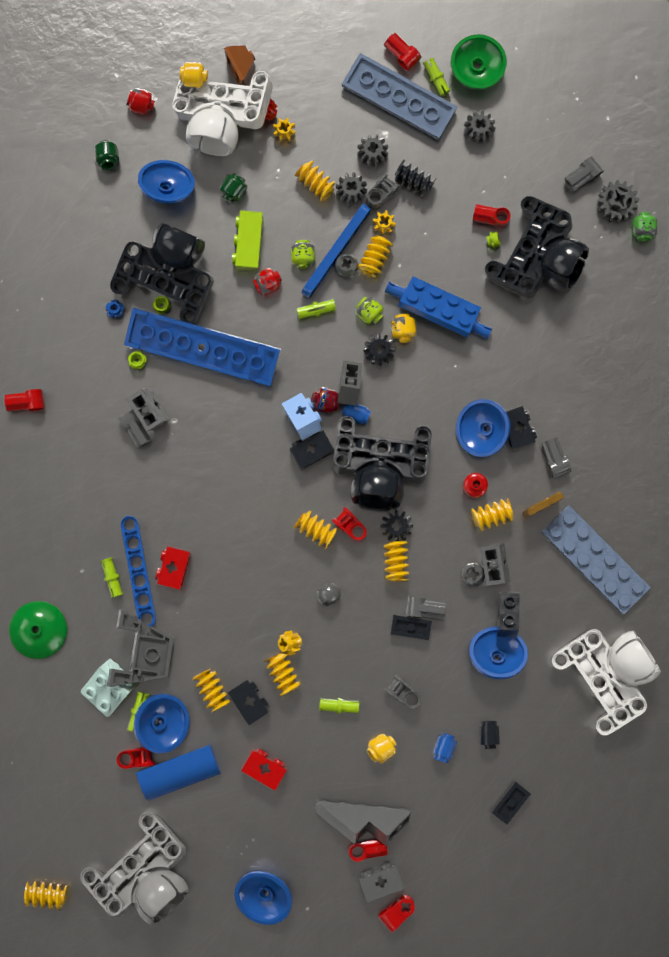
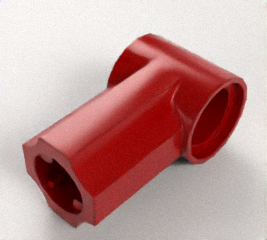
M396 33L391 34L384 43V47L397 58L400 66L406 71H409L422 58L420 52L414 46L406 44Z
M476 204L472 221L495 225L499 229H504L510 223L511 213L504 207L493 208ZM504 215L507 220L499 221L497 216Z
M42 389L26 390L25 393L8 394L4 398L7 412L19 410L39 411L44 409Z
M378 839L358 841L356 844L351 842L348 846V854L356 862L388 855L387 845L385 846ZM355 847L362 848V853L359 856L352 855V850Z

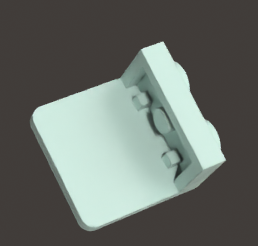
M111 658L98 668L81 690V694L106 717L112 715L121 702L139 685L135 682L107 687L109 669L123 670Z

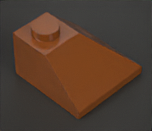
M245 45L225 47L226 62L237 84L248 86L254 70V61L256 60L251 50L248 51Z

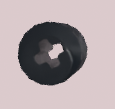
M403 159L395 173V182L398 183L402 180L401 185L405 186L408 184L409 190L415 187L414 193L416 194L422 190L421 197L424 198L430 192L436 178L431 181V174L424 177V170L418 174V167L411 170L412 163L404 166L405 159Z

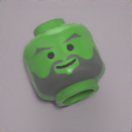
M641 212L639 216L633 219V236L638 238L639 241H650L657 235V218L651 216L649 212Z

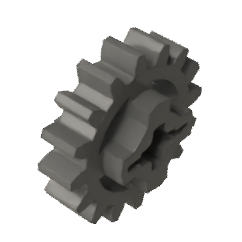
M617 180L615 185L610 181L608 187L604 185L602 188L603 192H600L598 195L601 199L597 201V204H602L599 211H605L604 217L610 215V221L614 217L617 218V222H620L622 217L624 220H627L629 218L628 214L633 216L634 210L638 208V205L635 204L639 201V198L635 197L638 192H632L633 185L627 187V181L620 184V181ZM610 193V199L606 202L607 194ZM630 200V206L627 209L626 203Z

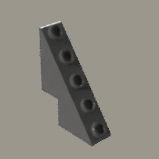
M326 800L317 801L316 813L354 844L369 832L386 846L410 822L411 811L405 808L393 809L385 806L353 805L346 802L333 803Z

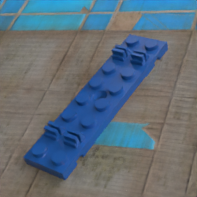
M137 308L132 309L124 342L125 346L142 349L146 352L242 379L256 381L267 386L272 384L281 350L280 348ZM199 344L205 345L204 351L199 350Z

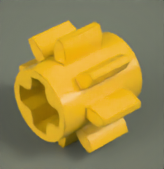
M278 118V124H273V129L277 130L273 133L274 137L279 136L280 142L285 139L290 141V136L295 135V131L292 130L295 127V123L290 124L289 118H286V120Z
M387 210L384 214L377 212L378 219H373V223L377 224L374 227V231H381V235L387 231L391 234V227H396V223L392 222L394 215H388ZM382 220H383V222L388 221V224H387V225H385V224H382V225H381V221H382Z
M292 630L285 631L283 635L279 636L278 647L282 653L287 652L288 656L296 654V651L301 650L302 639L298 633L293 634Z

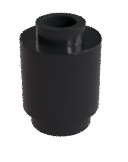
M481 721V726H479L480 745H484V749H496V745L500 744L497 721Z

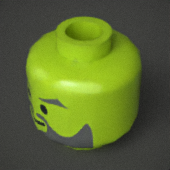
M309 240L295 241V244L291 246V262L294 265H298L299 269L309 268V265L315 262V246Z
M364 297L355 307L357 309L356 315L367 325L373 322L377 324L384 317L382 315L383 306L373 297Z

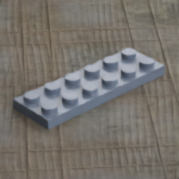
M362 53L358 55L342 82L343 88L437 140L440 139L457 110V106Z
M570 505L541 532L622 615L651 588Z

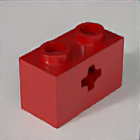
M167 546V549L162 551L160 561H163L161 569L158 568L155 580H158L157 584L181 590L191 553ZM175 563L174 566L177 567V570H173L172 573H170L168 565L172 566V564Z
M259 748L257 751L253 749L241 771L275 791L287 771V768L284 767L285 763L277 758L274 761L267 757L268 753ZM266 763H268V768L271 771H266L265 773H262V768L260 767V765H265Z

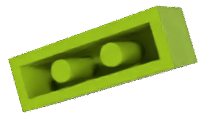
M240 210V216H236L235 227L238 228V235H234V246H237L236 253H233L232 264H235V268L238 271L259 272L263 212Z

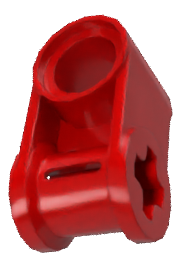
M346 507L343 508V512L336 519L333 518L331 520L353 541L362 542L367 536L366 527ZM361 528L364 533L361 537H355L353 530Z
M144 747L124 750L116 758L117 765L123 769L155 765L152 752ZM123 754H128L131 757L130 764L124 765L121 762Z
M409 895L400 896L378 915L380 921L390 932L395 931L413 914L415 906L412 897ZM402 903H409V909L406 907L402 909Z

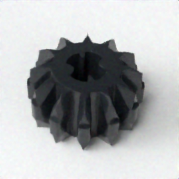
M377 334V339L370 336L371 342H365V346L368 348L363 349V352L368 354L366 360L373 358L372 365L379 361L378 365L382 366L383 360L386 364H389L388 358H394V354L391 352L396 351V347L391 346L394 343L393 340L387 342V335L383 339H381L380 334ZM378 346H381V349L384 348L381 354H378V351L375 352Z
M398 509L394 512L395 516L389 511L387 514L390 519L382 518L387 523L380 525V528H387L382 534L386 535L389 533V541L393 536H395V541H399V536L405 541L406 536L404 533L411 535V531L406 528H413V524L406 523L411 520V517L404 519L405 511L402 512L401 516H398ZM395 521L402 525L398 531H395V528L391 526L394 525Z

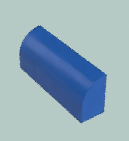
M211 744L136 772L141 790L147 801L221 774Z

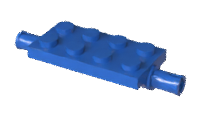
M414 276L407 287L402 288L389 281L384 291L399 298V307L462 336L468 337L469 333L473 332L488 339L493 329L477 322L476 318L480 312V306Z

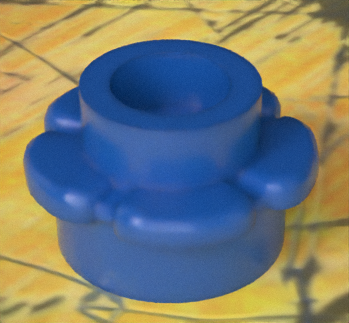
M111 300L105 307L107 315L111 318L120 317L123 314L124 305L118 300Z

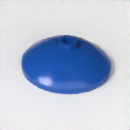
M157 160L150 162L138 174V186L141 192L151 200L159 203L172 204L187 199L194 190L195 180L190 170L174 161Z
M480 399L469 403L464 407L457 419L456 434L458 441L464 450L474 456L487 457L496 454L505 446L510 435V420L507 412L500 404L492 400ZM487 426H490L489 432L486 430Z
M490 627L478 632L474 636L470 644L469 656L473 666L483 675L493 679H508L516 676L524 669L528 658V650L525 642L518 634L516 638L497 637V627Z
M157 694L146 699L138 708L134 718V733L138 742L145 749L154 753H167L177 748L185 739L189 729V714L185 705L178 698L168 694ZM155 719H158L157 725L154 724Z
M264 871L247 873L236 885L234 896L239 910L256 923L264 925L277 924L283 921L291 911L292 895L288 886L279 877Z

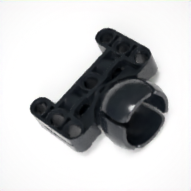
M526 196L521 201V209L524 217L530 219V222L507 264L504 265L498 261L488 262L485 266L486 276L491 283L524 298L534 297L544 278L555 289L570 291V288L574 287L585 267L583 259L588 258L589 248L580 240L567 238L573 227L570 213L535 197ZM529 205L534 206V208L531 210L526 209V207ZM544 213H551L549 217L542 216ZM562 220L568 221L565 225H561L559 222ZM527 245H533V248L530 250L524 249ZM493 269L499 270L497 274H490ZM509 277L516 278L513 282H507ZM525 285H532V288L529 290L523 289Z
M161 222L153 233L152 248L133 241L126 244L110 282V289L116 294H126L129 292L133 282L184 303L179 315L180 320L191 324L196 323L200 318L214 283V278L210 273L194 267V264L201 258L204 252L205 241ZM134 245L139 249L138 254L135 256L131 253V248ZM126 263H129L131 265V271L129 273H126L124 271V265ZM143 264L148 265V266H150V267H152V268H155V270H151V269H149V268L143 266ZM203 275L208 277V283L205 286L200 283V278ZM160 278L166 280L164 288H160L158 285ZM180 279L182 281L189 283L190 285H186L177 280ZM120 280L124 283V288L121 291L116 286ZM195 293H199L201 296L199 303L193 301ZM188 310L194 314L191 321H188L185 317Z
M349 416L342 417L338 422L333 469L337 474L355 476L350 487L352 502L370 510L388 511L391 508L397 509L404 497L403 482L421 484L426 479L432 437L431 430L426 426L418 427L415 430L413 441L354 434V419ZM348 425L351 429L344 430L342 426ZM424 435L427 439L421 440L418 436ZM347 443L349 446L343 448L340 446V444ZM378 448H385L387 451L381 453L378 451ZM416 453H423L425 457L420 458L416 456ZM342 460L345 461L347 464L341 466L337 462ZM419 470L423 475L418 476L414 471Z

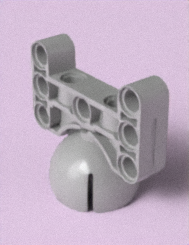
M145 812L139 817V825L147 835L105 875L98 869L86 868L82 871L80 878L83 885L109 915L123 916L135 905L140 917L148 924L155 925L159 923L160 918L164 919L185 900L186 895L189 894V888L185 880L177 873L170 871L185 857L186 848L158 815ZM149 817H152L153 824L148 827L146 821ZM162 831H165L166 838L164 841L161 842L159 840V834ZM174 846L179 848L176 856H173L171 853ZM133 859H136L137 866L135 869L132 870L130 868V862ZM94 872L95 880L91 883L89 875ZM104 887H106L108 893L103 898L101 895V890ZM116 902H119L120 910L116 913L113 907Z

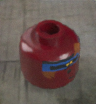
M320 387L317 392L314 391L311 397L314 409L327 414L337 411L340 404L337 403V391L325 387Z

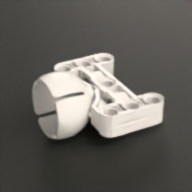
M258 71L253 75L250 86L207 81L203 82L201 88L185 87L179 79L172 107L181 120H190L186 128L187 143L194 149H198L201 136H203L200 146L201 152L214 156L232 154L238 142L237 125L251 129H259L263 126L273 84L268 74L264 71Z
M591 629L559 649L552 658V664L557 669H565L574 663L606 710V713L600 716L596 723V729L601 735L613 733L646 711L647 700L637 685L647 684L656 679L661 673L659 666L655 664L656 661L635 631L622 634L610 646L599 630ZM590 634L598 635L599 642L591 643L588 636ZM576 644L581 645L583 652L580 654L574 653L572 646ZM592 654H594L601 666L598 665ZM563 655L566 657L567 662L559 664L556 661V657ZM601 677L605 680V684L597 686L594 683V679ZM614 687L617 688L623 699H621ZM635 700H641L644 706L636 709L632 703ZM623 710L627 713V717L619 719L616 713ZM608 721L611 727L604 730L600 727V723Z

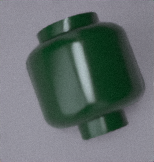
M108 140L98 143L94 147L96 164L106 170L114 168L119 162L117 145Z
M234 172L232 175H226L220 186V191L223 193L222 197L230 202L233 199L240 200L247 189L246 179Z

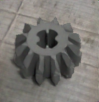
M475 110L473 116H467L468 121L464 122L466 127L464 132L465 134H470L469 140L476 138L475 142L478 143L479 139L486 142V137L492 138V132H495L496 127L493 126L495 120L490 119L491 114L485 116L484 110H482L479 115Z
M369 134L368 140L362 138V144L357 145L359 149L357 156L362 157V163L367 161L368 167L371 165V162H374V165L377 167L378 161L384 163V157H388L386 150L389 146L384 144V138L378 140L379 135L377 134L375 138H372ZM370 148H374V151L376 150V152L371 153L372 150L370 151Z
M355 172L352 173V177L345 173V179L339 178L340 183L336 184V189H338L336 195L341 196V202L347 199V204L350 205L351 200H353L357 205L358 199L364 200L363 194H367V189L364 187L367 186V182L362 181L363 177L361 175L356 178ZM348 187H355V191L353 189H351L350 191L348 190Z

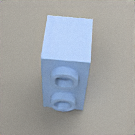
M302 393L282 403L286 415L301 440L322 430L319 423L322 421L317 411L313 412L314 406L309 398L305 399Z

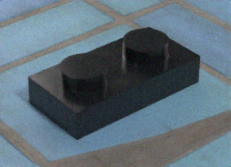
M393 615L390 634L429 640L432 621Z
M514 781L491 813L507 825L531 793Z

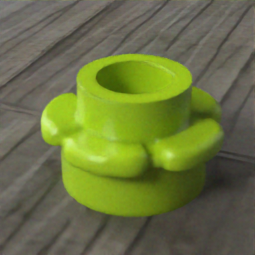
M490 232V236H487L488 245L493 247L494 250L501 246L498 232Z
M166 296L156 297L152 304L153 309L158 314H165V312L171 309L170 299Z
M134 351L128 356L129 366L133 369H142L147 361L146 356L141 351Z

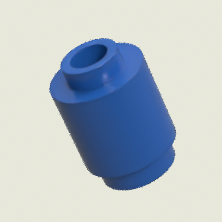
M358 403L356 406L345 404L342 414L352 417L356 424L366 425L371 411L367 409L368 407Z
M446 733L443 736H438L433 751L435 754L434 759L445 763L452 759L457 741H454L455 736Z

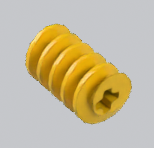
M312 160L302 165L295 173V177L299 176L300 182L305 181L304 186H310V192H315L316 197L321 196L320 201L323 202L333 193L335 181L328 183L330 176L323 178L324 171L318 173L319 166L312 168L314 163Z
M376 235L371 237V244L367 245L368 250L364 252L365 257H362L360 260L362 264L358 265L360 272L372 278H377L374 275L375 273H381L377 268L378 266L384 267V264L381 262V260H387L384 253L391 252L387 246L393 247L394 245L386 238Z
M508 498L506 503L504 500H500L499 506L496 502H493L492 508L488 504L485 505L484 510L479 506L477 513L474 509H471L473 522L481 531H484L485 524L490 529L491 522L497 527L498 520L506 524L507 517L513 522V511Z
M311 510L303 513L293 528L296 529L301 526L300 533L307 531V538L313 535V542L320 539L318 545L321 547L326 544V549L336 535L337 528L330 531V523L323 526L324 519L317 522L318 515L311 518Z
M407 541L389 542L384 545V549L389 550L384 553V556L390 558L384 561V564L390 566L385 568V572L390 573L385 576L386 580L393 582L409 581V579L404 578V576L409 574L408 571H404V568L408 567L409 564L403 563L404 560L409 559L408 556L403 555L404 552L408 551L407 548H403V545L408 543Z
M280 653L264 661L270 662L267 669H273L270 676H277L273 683H280L276 689L283 690V692L279 696L297 689L301 684L300 681L294 682L297 674H290L294 668H287L291 663L290 660L284 661L287 653Z
M210 669L193 677L192 680H199L196 687H203L199 694H206L203 702L209 701L210 703L206 708H213L211 711L213 712L229 704L230 699H223L227 693H220L223 685H216L220 678L213 679L217 672H210Z
M28 880L24 892L25 906H29L32 902L33 907H37L40 903L41 908H45L48 903V908L52 910L56 904V909L60 911L66 903L68 885L62 891L60 884L54 890L52 883L49 884L48 888H45L44 882H42L40 887H37L36 881H34L32 886H29Z

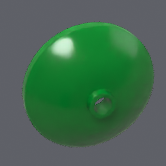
M474 34L458 42L453 49L450 63L455 78L462 85L471 89L481 90L490 88L500 81L506 70L507 57L501 44L494 38L487 35ZM478 64L481 68L476 69L474 65Z
M44 601L29 602L21 606L12 616L9 625V637L14 648L23 656L31 659L48 658L57 653L63 646L67 637V622L63 613L53 604ZM38 626L39 632L35 634L33 627Z

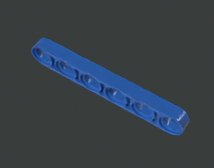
M364 203L361 205L301 291L303 295L308 298L313 295L335 264L336 259L342 254L364 223L372 208Z
M126 516L121 521V530L137 618L142 620L144 614H150L152 622L149 626L152 627L156 622V615L140 527L135 517ZM129 519L135 522V527L132 530H127L124 526L125 522ZM131 538H136L139 542L138 547L135 549H131L128 546V541ZM134 557H140L142 560V564L138 568H134L131 564ZM137 576L145 578V584L141 587L135 584ZM141 595H147L149 598V602L145 606H141L138 602V598Z

